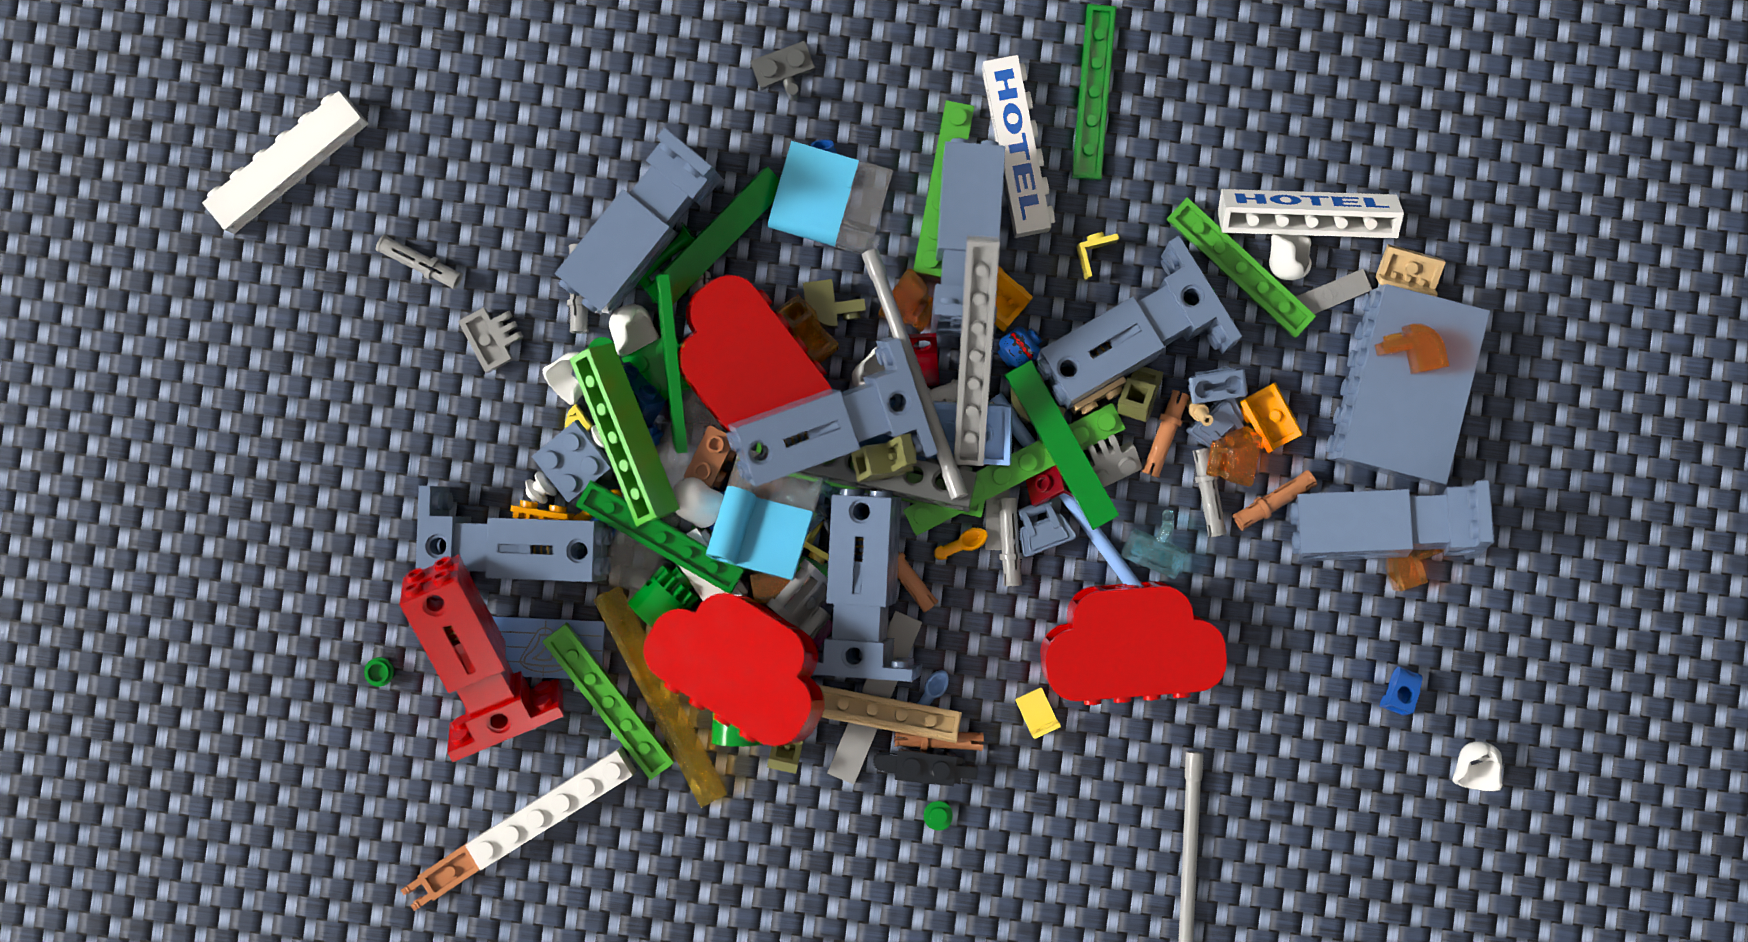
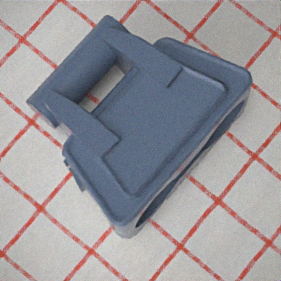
M1222 367L1216 370L1197 371L1195 376L1189 378L1188 387L1191 393L1192 404L1247 395L1244 369Z
M1235 398L1218 400L1209 408V414L1213 417V423L1210 426H1204L1200 421L1195 420L1186 429V432L1197 439L1199 443L1211 448L1216 447L1225 459L1252 436L1242 424L1244 417ZM1232 430L1237 432L1226 444L1222 440Z
M1051 500L1036 507L1029 505L1017 510L1021 521H1023V526L1019 531V540H1021L1022 554L1025 558L1070 542L1076 538V533L1070 527V523L1060 513L1055 514ZM1046 512V519L1031 523L1030 517Z

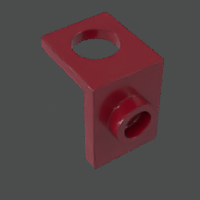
M937 333L908 334L927 386H938ZM918 341L930 342V344L925 347H917L914 345Z
M1056 465L1026 480L1031 504L1035 507L1063 493L1073 497Z

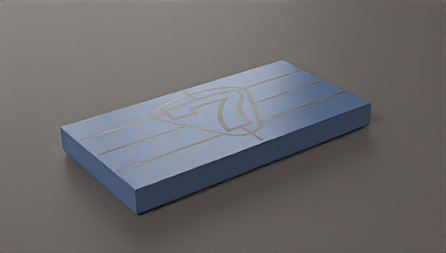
M492 616L506 642L505 658L513 673L521 671L524 677L571 679L542 642L566 622H568L604 668L606 621Z

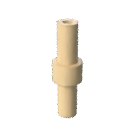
M1190 396L1186 404L1189 414L1194 420L1200 421L1204 426H1210L1213 423V417L1209 414L1208 407L1204 403L1192 404Z

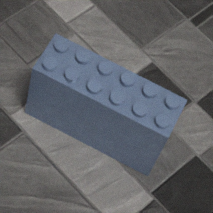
M1384 284L1371 290L1369 294L1367 293L1362 302L1361 309L1365 313L1363 321L1358 323L1355 330L1354 338L1358 340L1355 350L1351 351L1348 358L1347 366L1350 367L1348 379L1345 378L1341 386L1342 404L1341 407H1337L1334 413L1333 423L1336 424L1334 435H1330L1327 441L1326 452H1329L1328 460L1425 485H1447L1490 310Z

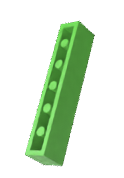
M614 343L587 348L570 358L569 360L636 526L661 519L680 510Z

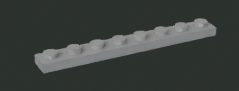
M967 236L954 442V461L956 465H984L999 237Z

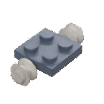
M575 420L531 456L543 471L535 473L536 481L528 479L525 482L526 494L532 501L545 504L548 500L547 494L555 496L558 490L569 503L585 490L590 480L596 482L613 468L610 459L600 448L605 447L596 425H593L591 428V436L581 422Z

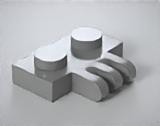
M483 307L458 321L485 373H489L512 361L513 358L507 346L523 338L521 331L511 336L509 335V332L518 327L515 321L505 326L503 322L513 317L510 311L491 319L487 309Z
M1114 434L1108 436L1111 445L1107 447L1103 439L1097 442L1100 449L1098 452L1092 444L1087 446L1091 458L1089 463L1103 487L1143 469L1133 443L1130 441L1119 446Z

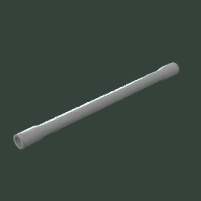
M870 249L862 254L870 279L874 283L894 338H900L938 453L936 455L952 501L961 499L968 495V491L961 472L954 461L890 287L887 271L878 249Z
M1186 751L1185 758L1186 790L1178 942H1193L1200 787L1203 776L1204 754L1198 751Z

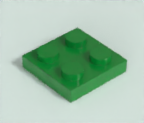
M676 335V344H677V350H678V347H679V345H680V341H679V339H678V337H677V335ZM659 338L623 357L622 360L624 363L630 361L632 365L636 366L645 379L668 402L662 338ZM680 375L681 392L683 394L691 388Z

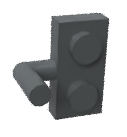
M805 41L750 60L760 90L783 82L788 98L791 101L799 99V89L795 84L794 78L815 71Z

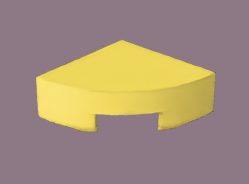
M575 404L567 414L565 428L575 420H579L588 432L591 431L593 424L579 405Z

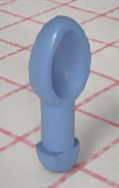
M945 670L936 671L928 677L924 685L925 692L917 704L930 706L935 698L944 694L949 683L948 673Z

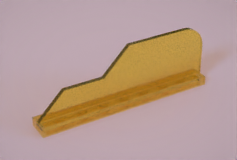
M621 586L598 595L593 601L698 804L702 808L727 795L728 792L677 694L663 686L665 681L653 674L648 668L644 658V644L647 636L634 611L628 605V599Z

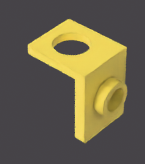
M1103 232L1092 234L1086 237L1087 241L1078 244L1076 248L1085 280H1089L1092 277L1086 250L1116 243L1119 240L1118 233L1105 237Z
M816 514L809 527L804 547L810 550L808 555L810 558L824 564L825 560L829 561V554L812 545L824 524L822 516Z
M1041 687L1015 699L1034 739L1061 727Z

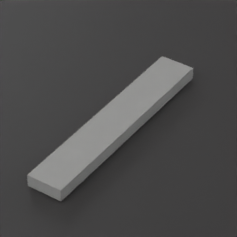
M896 610L887 631V638H894L893 660H896L897 657H908L922 624V621ZM866 679L861 693L891 698L898 681ZM848 723L827 774L854 785L878 728Z

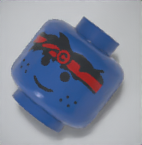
M1017 326L1000 339V349L997 352L1010 369L1018 368L1031 360L1033 362L1038 358L1041 350L1038 344L1042 340L1033 328L1027 331L1024 327Z

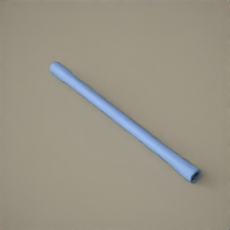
M1002 392L988 401V403L993 401L994 404L1011 405ZM1012 408V434L1022 448H1025L1036 441ZM1065 493L1059 495V498L1122 583L1139 585V588L1144 587L1101 528L1098 527L1092 530L1076 500Z

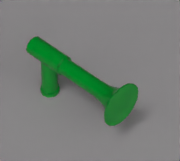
M681 222L682 229L678 237L667 246L634 288L641 284L645 289L652 282L649 276L695 238L683 222ZM650 296L652 302L656 304L655 300Z

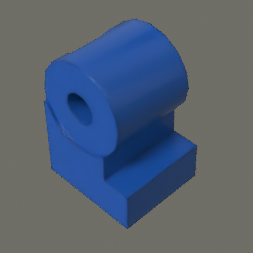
M1398 666L1391 675L1386 695L1382 696L1379 707L1402 716L1413 714L1420 694L1422 675Z

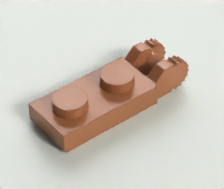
M466 844L419 874L417 879L401 889L403 895H406L422 884L427 891L426 895L417 898L410 905L414 911L431 899L434 901L480 870L466 848Z

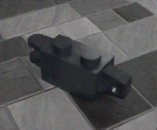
M898 746L897 752L886 751L884 753L879 751L873 758V766H875L877 771L895 773V780L954 787V784H961V778L977 780L978 766L963 764L964 757L957 756L953 752L930 749L920 750V748Z

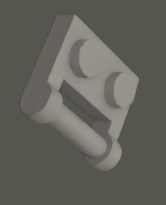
M806 559L799 565L801 569L795 575L794 580H791L775 599L771 598L767 603L779 616L797 627H800L804 620L807 619L816 605L821 607L827 600L828 578Z

